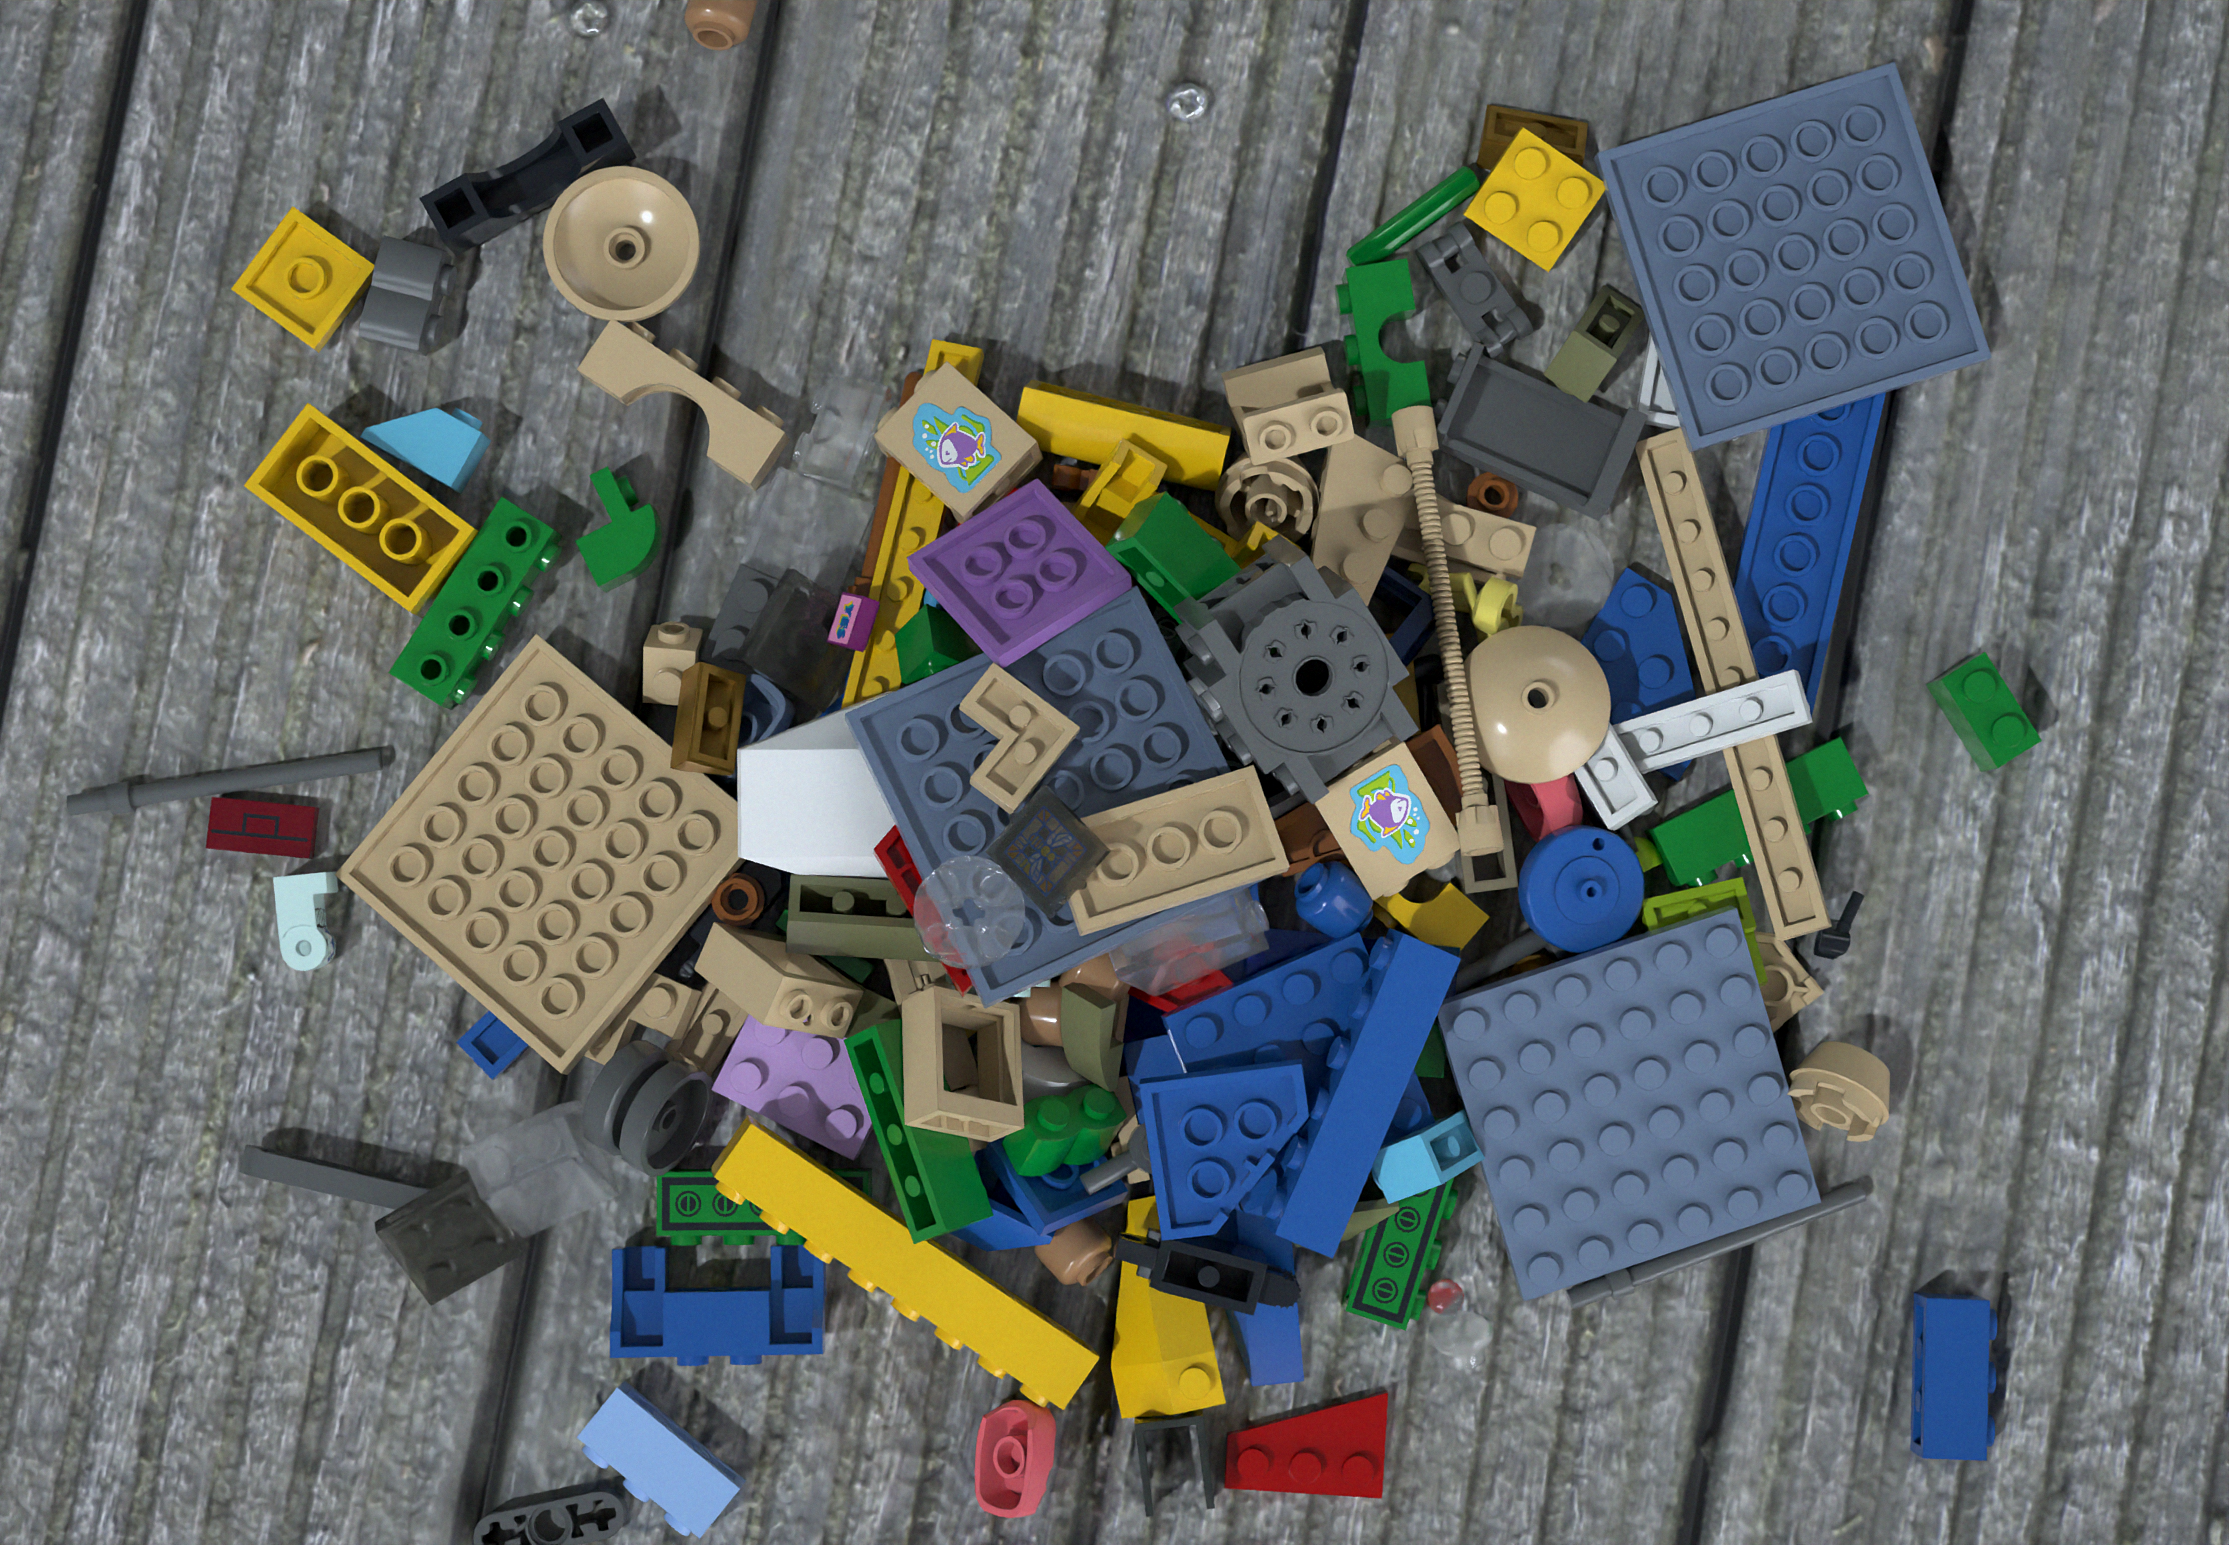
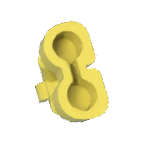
M1417 563L1410 564L1407 569L1408 576L1413 580L1422 581L1418 587L1432 596L1433 594L1430 593L1431 588L1429 586L1431 581L1428 580V568ZM1470 572L1448 573L1454 611L1469 613L1479 644L1502 630L1521 626L1523 607L1515 604L1518 594L1517 584L1497 577H1491L1482 587L1479 594H1477Z

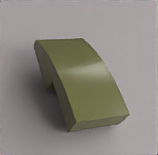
M1072 982L1063 986L1061 997V1036L1066 1059L1073 1071L1108 1092L1114 1091L1118 1085L1124 1043L1111 1036L1116 1003L1084 984Z

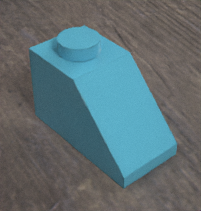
M456 407L451 415L438 408H433L365 428L360 436L372 446L462 494L491 442L487 436L479 431L483 422Z
M1465 1109L1381 1146L1372 1166V1175L1377 1186L1383 1190L1388 1204L1442 1185L1482 1161L1485 1157L1475 1141Z

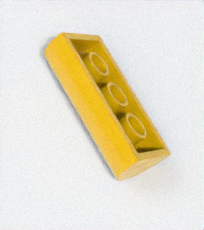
M1033 379L1023 388L1016 423L1037 441L1040 451L1102 465L1122 438L1168 465L1161 480L1215 492L1218 488L1232 427Z

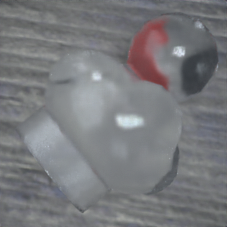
M1449 1279L1438 1280L1431 1286L1428 1297L1425 1300L1426 1304L1438 1314L1429 1325L1428 1336L1430 1342L1443 1354L1445 1367L1452 1370L1476 1368L1486 1361L1484 1349L1488 1347L1493 1339V1322L1483 1314L1461 1311L1460 1309L1464 1303L1462 1288L1455 1281Z

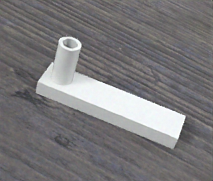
M1533 690L1528 693L1536 708L1539 709L1545 706V697L1541 692ZM1609 722L1605 736L1596 752L1574 772L1608 829L1615 831L1635 817L1646 816L1651 813L1658 801Z
M1793 669L1615 724L1612 727L1640 773L1644 774L1806 725L1813 721L1799 672Z

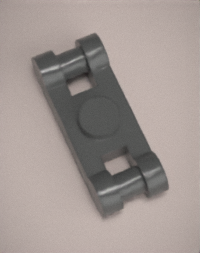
M1458 221L1445 230V237L1434 244L1428 241L1417 248L1415 252L1420 263L1474 342L1477 341L1485 345L1482 351L1483 355L1493 359L1503 352V345L1515 337L1518 340H1522L1533 332V327L1525 313L1515 304L1482 256L1469 231ZM1457 253L1465 266L1451 274L1444 261ZM1496 309L1503 321L1490 329L1482 318Z

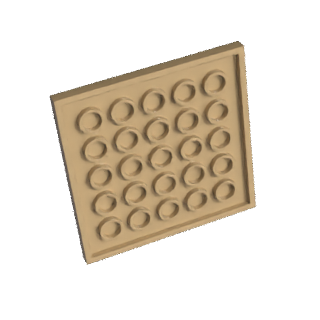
M535 634L336 872L335 876L561 1074L568 1075L711 903L719 886L727 881L733 873H736L746 859L738 857V801L704 773L685 772L670 768L672 746L546 640Z

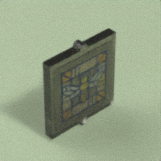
M1042 785L1019 813L1010 814L1009 825L985 851L1048 918H1053L1077 890H1084L1087 887L1085 880L1111 852L1048 785Z

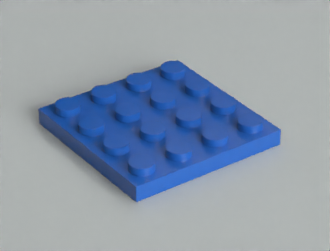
M1355 931L1346 936L1332 939L1161 1015L1184 1073L1302 1059L1308 1100L1313 1089L1316 1086H1322L1330 1068L1326 1065L1329 1049L1336 1037H1343L1351 1019L1347 1014L1350 1000L1359 986H1365L1372 967L1369 966V955L1360 933ZM1415 1070L1412 1072L1381 1146L1435 1123ZM1306 1121L1296 1134L1293 1133L1277 1153L1276 1159L1250 1192H1247L1239 1201L1240 1210L1244 1213L1263 1206L1270 1189L1274 1185L1279 1187L1287 1168L1283 1164L1286 1149L1294 1136L1300 1137Z

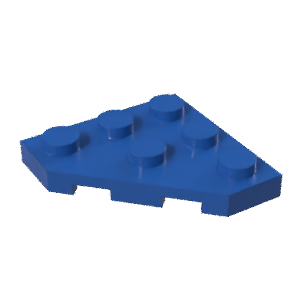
M1626 567L1579 641L1595 657L1606 677L1611 701L1609 719L1611 725L1696 700L1671 594ZM1692 759L1660 768L1656 771L1672 781L1678 782Z
M1302 1059L1140 1079L1139 1086L1162 1241L1216 1234L1243 1196L1250 1192L1273 1163L1277 1153L1293 1133L1296 1134L1308 1119L1309 1108Z

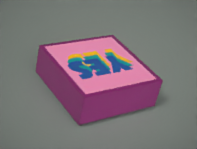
M842 592L827 642L864 652L873 629L880 602L864 596Z

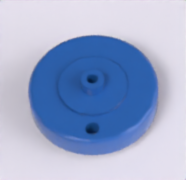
M1589 825L1562 827L1542 838L1528 854L1522 866L1518 883L1520 908L1529 927L1545 942L1575 953H1585L1619 941L1637 920L1645 893L1643 870L1633 849L1616 834Z

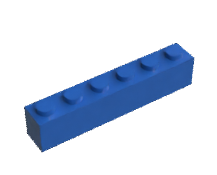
M1389 928L1386 937L1381 936L1376 941L1369 957V966L1372 967L1366 984L1364 987L1359 986L1350 1000L1347 1014L1351 1019L1343 1037H1336L1327 1054L1326 1065L1330 1068L1321 1087L1316 1086L1308 1098L1309 1117L1300 1137L1296 1135L1292 1138L1286 1149L1283 1164L1287 1168L1279 1187L1274 1185L1265 1198L1262 1208V1215L1265 1216L1262 1225L1274 1235L1333 1259L1461 958Z

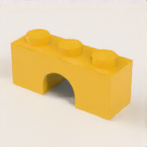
M1348 859L1339 861L1355 872ZM1445 883L1430 900L1424 903L1410 902L1399 893L1388 897H1378L1373 900V906L1371 907L1373 909V917L1388 930L1389 928L1394 929L1398 925L1411 937L1455 956L1458 955L1489 919L1485 912L1451 883Z

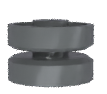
M647 1040L632 1041L619 1049L605 1064L591 1087L584 1105L582 1118L584 1138L613 1156L621 1155L622 1159L630 1166L650 1177L664 1175L676 1167L690 1152L704 1129L711 1111L714 1091L711 1090L713 1087L712 1078L704 1071L684 1060L674 1061V1058L667 1051Z

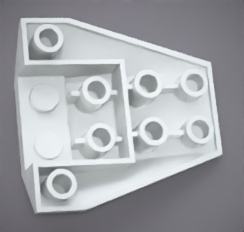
M895 691L882 693L737 749L738 857L797 875L889 880L874 856L873 849L891 830L895 822L845 721V713Z

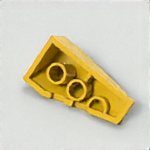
M1155 1195L1129 1200L1125 1233L1146 1237L1148 1228H1160ZM1122 1261L1111 1358V1371L1121 1418L1175 1415L1226 1404L1205 1304L1160 1292L1150 1287L1148 1279L1136 1275L1138 1265Z

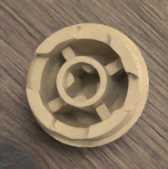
M1244 451L1221 476L1218 488L1215 490L1214 500L1217 513L1227 526L1228 534L1234 540L1239 542L1255 522L1259 521L1280 533L1283 537L1287 539L1292 538L1294 543L1307 532L1315 518L1319 506V493L1313 478L1296 455L1253 466L1247 452Z
M1837 1041L1823 1042L1788 1077L1790 1089L1787 1095H1791L1793 1098L1792 1102L1796 1116L1816 1130L1820 1131L1823 1123H1827L1836 1128L1849 1131L1846 1140L1863 1142L1874 1138L1878 1126L1888 1121L1890 1072L1881 1060L1862 1048Z

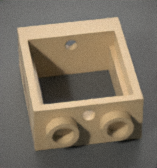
M718 922L713 923L694 968L696 972L762 1025L839 1039L844 1038L864 993L863 990L817 955L786 953V936Z
M949 983L928 984L923 987L922 992L903 1000L902 1036L905 1125L988 1142L1023 1129L1024 1108L1019 1005L1001 1001L984 1009L977 993H966L962 998L959 991L955 990V986ZM942 1023L977 1031L979 1098L944 1091Z

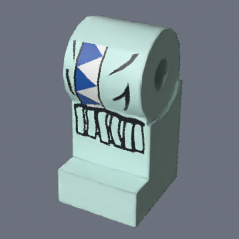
M336 872L273 877L280 951L283 960L295 970L309 971L322 968L331 962L335 955V939L327 929L324 894L338 892Z

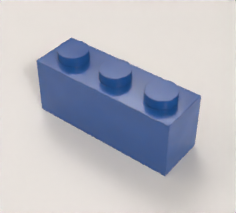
M1914 1293L1910 1451L1923 1459L1987 1461V1447H1992L1995 1440L1994 1419L1991 1414H1988V1393H1994L1996 1387L1995 1365L1992 1361H1989V1340H1995L1997 1334V1315L1995 1310L1990 1308V1300L1978 1295Z

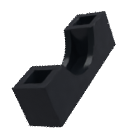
M601 98L557 122L552 133L543 142L521 157L485 172L464 173L419 199L444 244L457 257L555 203L565 189L584 175L607 167L623 166L637 157L604 98Z

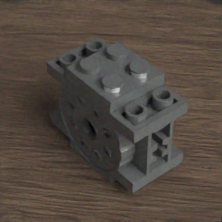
M1278 534L1262 545L1266 554L1198 601L1189 596L1174 606V611L1182 621L1180 625L1175 627V630L1189 651L1194 655L1184 662V665L1193 677L1185 684L1203 710L1206 709L1217 723L1214 725V728L1229 750L1235 752L1244 766L1253 761L1265 774L1270 772L1277 782H1281L1290 796L1299 791L1311 804H1314L1330 793L1324 783L1390 737L1394 736L1402 743L1419 731V729L1392 688L1410 674L1354 586L1325 565L1317 570L1306 553ZM1273 647H1276V653L1270 655L1271 649Z

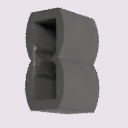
M384 235L375 261L371 287L362 311L358 336L367 342L427 356L430 346H437L443 332L444 317L438 315L439 306L443 296L449 297L455 286L457 268L451 265L452 257L444 250Z

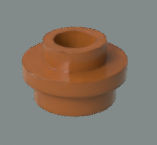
M1490 472L1477 476L1470 483L1466 492L1467 508L1506 519L1513 514L1518 504V492L1514 483ZM1485 490H1497L1501 495V503L1499 505L1489 504L1484 497Z
M733 873L727 881L719 886L711 903L715 914L721 921L733 926H744L755 921L762 913L765 905V894L760 883L752 876L743 873ZM738 889L745 891L748 895V904L741 910L734 909L729 902L731 893Z

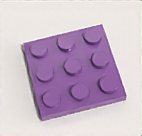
M1038 478L907 557L909 570L984 653L1002 669L1132 588L1131 575Z

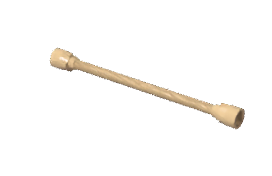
M1412 406L1394 412L1391 417L1398 457L1406 458L1407 467L1413 472L1411 475L1414 478L1413 484L1415 485V497L1418 504L1417 509L1419 510L1418 516L1420 517V529L1422 530L1421 535L1424 542L1423 548L1426 555L1428 580L1431 581L1429 583L1430 593L1433 594L1431 596L1433 600L1432 606L1435 607L1433 612L1436 614L1434 618L1437 620L1435 622L1438 627L1436 631L1439 633L1437 637L1440 640L1438 643L1441 646L1440 652L1442 653L1441 659H1443L1444 678L1447 679L1445 681L1446 691L1449 692L1447 698L1450 699L1448 704L1450 705L1449 711L1452 712L1450 714L1452 718L1451 724L1455 725L1452 727V730L1455 732L1453 737L1456 738L1454 741L1455 745H1458L1455 749L1458 752L1456 754L1457 758H1459L1457 762L1461 765L1459 766L1460 777L1463 778L1461 784L1464 785L1462 787L1464 793L1461 798L1462 811L1455 813L1461 855L1480 856L1503 850V837L1497 806H1489L1488 796L1481 790L1483 784L1480 783L1482 777H1480L1481 771L1478 770L1480 768V764L1477 763L1479 761L1477 757L1478 751L1474 750L1477 748V745L1474 743L1476 738L1473 737L1475 734L1474 730H1472L1474 728L1471 723L1473 720L1472 717H1469L1471 711L1469 710L1470 704H1468L1469 698L1466 697L1468 695L1467 685L1464 684L1466 678L1463 671L1464 665L1461 664L1463 662L1461 658L1462 652L1459 651L1461 649L1459 645L1460 640L1457 638L1459 633L1456 631L1458 627L1455 625L1457 621L1454 618L1456 615L1453 612L1454 606L1452 605L1453 599H1451L1452 593L1449 586L1450 580L1447 573L1445 548L1442 547L1444 542L1442 540L1443 535L1440 534L1442 529L1440 528L1441 523L1438 521L1440 516L1438 515L1437 497L1435 496L1436 491L1433 489L1435 487L1434 479L1431 476L1433 474L1431 465L1434 463L1432 452L1439 449L1433 408L1429 406Z

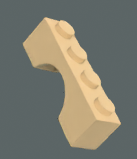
M610 320L577 368L580 374L627 407L642 397L661 392L676 393L693 400L703 409L708 420L710 431L707 451L708 458L712 463L756 491L790 441L786 433L781 430L785 422L761 405H758L755 411H752L737 401L742 393L723 379L716 376L710 383L696 374L695 370L699 365L679 350L672 348L670 353L666 354L652 345L656 336L640 324L628 322L624 326L616 320Z

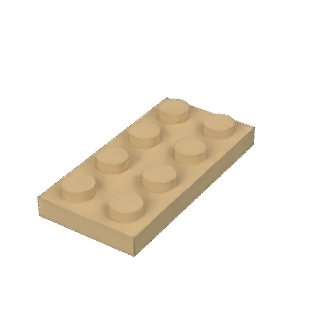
M1254 765L1063 824L1088 849L1061 879L1080 936L1287 872L1290 867ZM1062 825L1049 828L1052 832L1056 829L1054 832L1056 834L1068 832L1065 828L1062 830ZM1048 829L1046 830V833H1045L1046 838L1048 837V835H1049V833H1050V831H1049ZM1051 833L1052 838L1054 840L1056 835L1054 833ZM1061 834V835L1057 836V838L1055 839V841H1057V840H1059V839H1061V838H1063V837H1065V836H1067V835H1069V834ZM1049 836L1048 844L1051 845L1052 839L1051 836ZM1066 838L1062 839L1066 843L1070 842ZM1074 839L1071 843L1067 844L1066 846L1070 849L1074 845L1076 840ZM1058 841L1054 843L1051 847L1059 846L1065 843H1063L1062 841ZM1077 842L1071 850H1081L1084 848ZM1064 846L1052 849L1061 857L1068 851ZM1074 851L1072 853L1078 858L1084 851ZM1070 852L1067 854L1073 862L1077 860ZM1066 856L1064 857V860L1071 866L1073 863ZM1063 860L1057 865L1060 878L1070 868Z

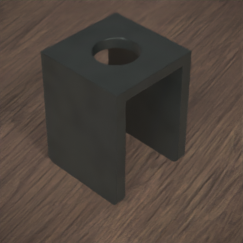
M1202 1409L1175 1415L1134 1418L1146 1517L1154 1516L1144 1431L1196 1425L1206 1506L1207 1509H1214L1215 1504Z

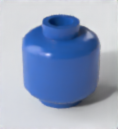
M1336 860L1322 864L1315 863L1302 873L1296 883L1294 894L1298 915L1326 937L1335 939L1355 931L1360 933L1368 926L1373 917V909L1371 908L1373 905L1372 898L1356 872L1344 863Z

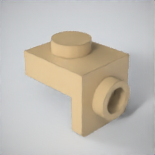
M676 621L651 626L643 646V703L678 706L682 674L684 670L699 661V649L703 641L702 629L690 628L687 624Z

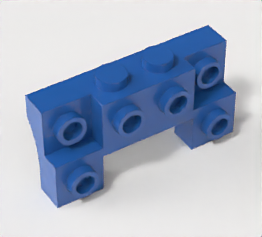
M773 1244L770 1246L771 1286L669 1287V1245L616 1246L612 1249L610 1358L677 1357V1365L701 1366L709 1364V1356H730V1364L755 1365L762 1363V1355L823 1354L825 1352V1297L827 1295L826 1263L810 1253L803 1245Z

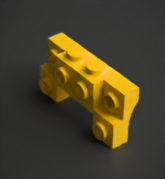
M1122 438L1100 466L1094 481L1075 503L1070 513L1105 547L1137 502L1159 494L1155 490L1158 488L1168 465ZM1188 511L1189 515L1207 534L1220 541L1224 551L1242 570L1266 554L1262 545L1280 534L1261 522L1256 521L1238 542ZM1291 542L1293 545H1295L1297 548H1299V549L1301 550V547H1300V546H1298V545H1296L1295 543Z

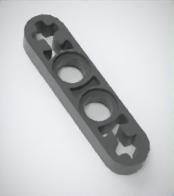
M255 1145L245 1146L239 1170L242 1174L428 1217H439L445 1193L444 1189L432 1185Z

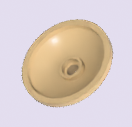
M615 166L599 169L584 175L573 182L558 197L545 224L543 253L548 273L554 285L574 307L587 315L604 321L635 322L664 311L685 292L692 281L698 265L700 234L697 221L688 202L671 183L659 175L641 168ZM626 244L634 245L636 252L631 259L622 260L618 257V252L622 246Z
M1543 626L1512 627L1485 639L1463 662L1464 677L1466 678L1464 684L1467 685L1466 690L1468 691L1466 697L1469 698L1468 704H1470L1469 710L1471 711L1469 717H1472L1473 720L1471 722L1474 726L1472 730L1475 732L1473 737L1476 738L1474 743L1477 745V748L1474 750L1478 751L1477 757L1479 758L1477 763L1490 773L1517 783L1541 784L1563 778L1580 768L1600 746L1610 719L1611 701L1606 677L1595 657L1573 637L1561 631ZM1536 690L1544 695L1545 706L1543 708H1534L1529 704L1527 697L1530 691Z

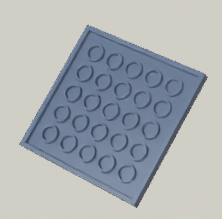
M1895 62L1597 153L1594 157L1600 178L1604 182L1605 194L1689 453L1976 365L1992 358Z
M1137 585L1003 668V670L1080 727L1078 735L1013 816L969 784L970 777L1000 741L959 710L962 700L993 663L985 653L845 713V721L984 1009L1265 880L1261 879L1080 936L1062 882L1060 881L1046 897L1004 853L1006 848L1044 805L1064 824L1231 772L1193 695L1187 688L1186 681ZM1045 809L1046 822L1051 814ZM1043 810L1037 815L1042 822ZM1052 816L1046 823V826L1051 828L1060 823ZM1035 818L1023 831L1022 835L1029 841L1030 835L1036 833L1043 824ZM1045 826L1038 833L1044 841L1047 839L1045 835L1047 828ZM1020 835L1014 843L1022 850L1024 846L1021 842L1024 845L1028 842ZM1039 836L1031 842L1032 845L1038 840ZM1040 839V840L1034 845L1035 848H1036V847L1038 846V844L1042 841V839ZM1012 844L1007 851H1015L1019 849L1014 844ZM1030 844L1023 850L1028 857L1037 852ZM1042 847L1041 855L1047 856L1049 861H1053L1052 853L1048 854L1051 852L1050 847ZM1008 852L1007 854L1014 859L1019 852ZM1020 853L1014 861L1029 876L1031 864ZM1039 853L1032 856L1035 859L1040 857ZM1042 858L1039 859L1037 865L1039 873L1041 869ZM1044 859L1042 872L1047 876L1053 868ZM1035 862L1032 865L1031 877L1034 873L1037 862ZM1057 867L1048 876L1054 885L1060 879ZM1035 870V875L1038 878L1039 873ZM1042 874L1038 882H1036L1037 885L1045 878ZM1045 879L1044 882L1039 886V887L1045 892V894H1046V879ZM1047 880L1048 893L1053 885Z
M1733 905L1679 921L1443 1000L1436 1016V1021L1463 1109H1465L1475 1141L1485 1159L1480 1161V1166L1518 1291L1524 1302L1821 1203L1791 1095H1787L1789 1091L1738 910Z

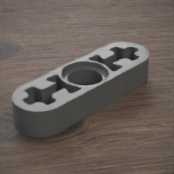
M602 1487L498 1509L488 1513L480 1520L474 1530L473 1541L474 1545H499L497 1541H488L486 1534L494 1528V1522H499L502 1530L518 1528L523 1523L519 1515H526L525 1531L531 1542L528 1545H580L614 1536L625 1524L628 1516V1505L621 1493L612 1488ZM597 1500H603L606 1508H615L616 1514L609 1519L608 1527H602L600 1519L583 1521L579 1525L583 1533H575L577 1518L571 1504H578L577 1515L593 1511L597 1506ZM555 1510L563 1516L565 1531L562 1536L549 1539L540 1534L537 1528V1518L542 1511ZM525 1534L512 1536L505 1542V1545H525Z

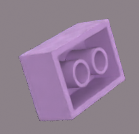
M750 1014L748 1015L711 1090L851 1160H855L859 1156L873 1128L844 1040L847 1038L839 1039L762 1025Z

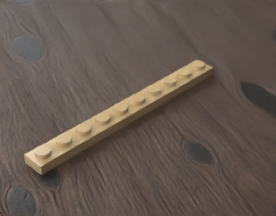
M1681 427L1638 441L1635 450L1706 696L1760 680L1694 452L1689 453ZM1776 734L1723 749L1722 751L1777 940L1781 942L1832 927Z

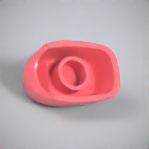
M1573 773L1558 780L1541 784H1524L1504 779L1505 792L1524 827L1537 843L1557 829L1570 825H1580L1583 811Z
M1012 1400L982 1416L976 1442L975 1493L977 1501L984 1511L1006 1518H1020L1035 1514L1043 1494L1047 1490L1046 1483L1054 1461L1056 1421L1049 1408L1041 1407L1032 1400Z

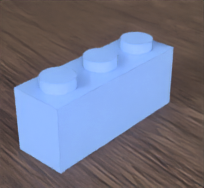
M626 1381L615 1389L577 1436L585 1444L582 1448L583 1453L592 1462L604 1469L611 1465L626 1478L623 1481V1485L631 1494L646 1503L651 1498L666 1511L663 1517L667 1523L684 1536H688L692 1532L700 1539L746 1481Z

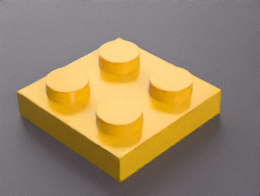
M1521 126L1463 211V215L1549 272L1604 193L1605 186L1602 180Z
M292 206L231 290L319 353L371 284L375 265Z

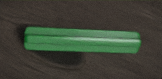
M1468 166L1459 168L1350 247L1346 254L1350 265L1355 267L1379 263L1475 194L1481 185L1477 176Z

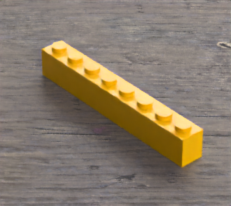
M747 1115L711 1167L714 1178L719 1180L715 1188L724 1196L739 1205H742L745 1199L749 1200L763 1210L759 1217L769 1226L782 1234H786L791 1228L807 1239L803 1246L814 1256L830 1264L833 1258H836L851 1268L847 1276L856 1284L871 1293L878 1286L894 1297L890 1304L901 1314L915 1322L920 1316H923L937 1326L933 1333L943 1342L958 1351L965 1344L980 1354L976 1360L979 1365L1000 1379H1003L1006 1373L1022 1382L1023 1384L1019 1390L1041 1407L1045 1408L1050 1401L1064 1410L1100 1358L1090 1344L934 1239L913 1244L906 1220L750 1115Z

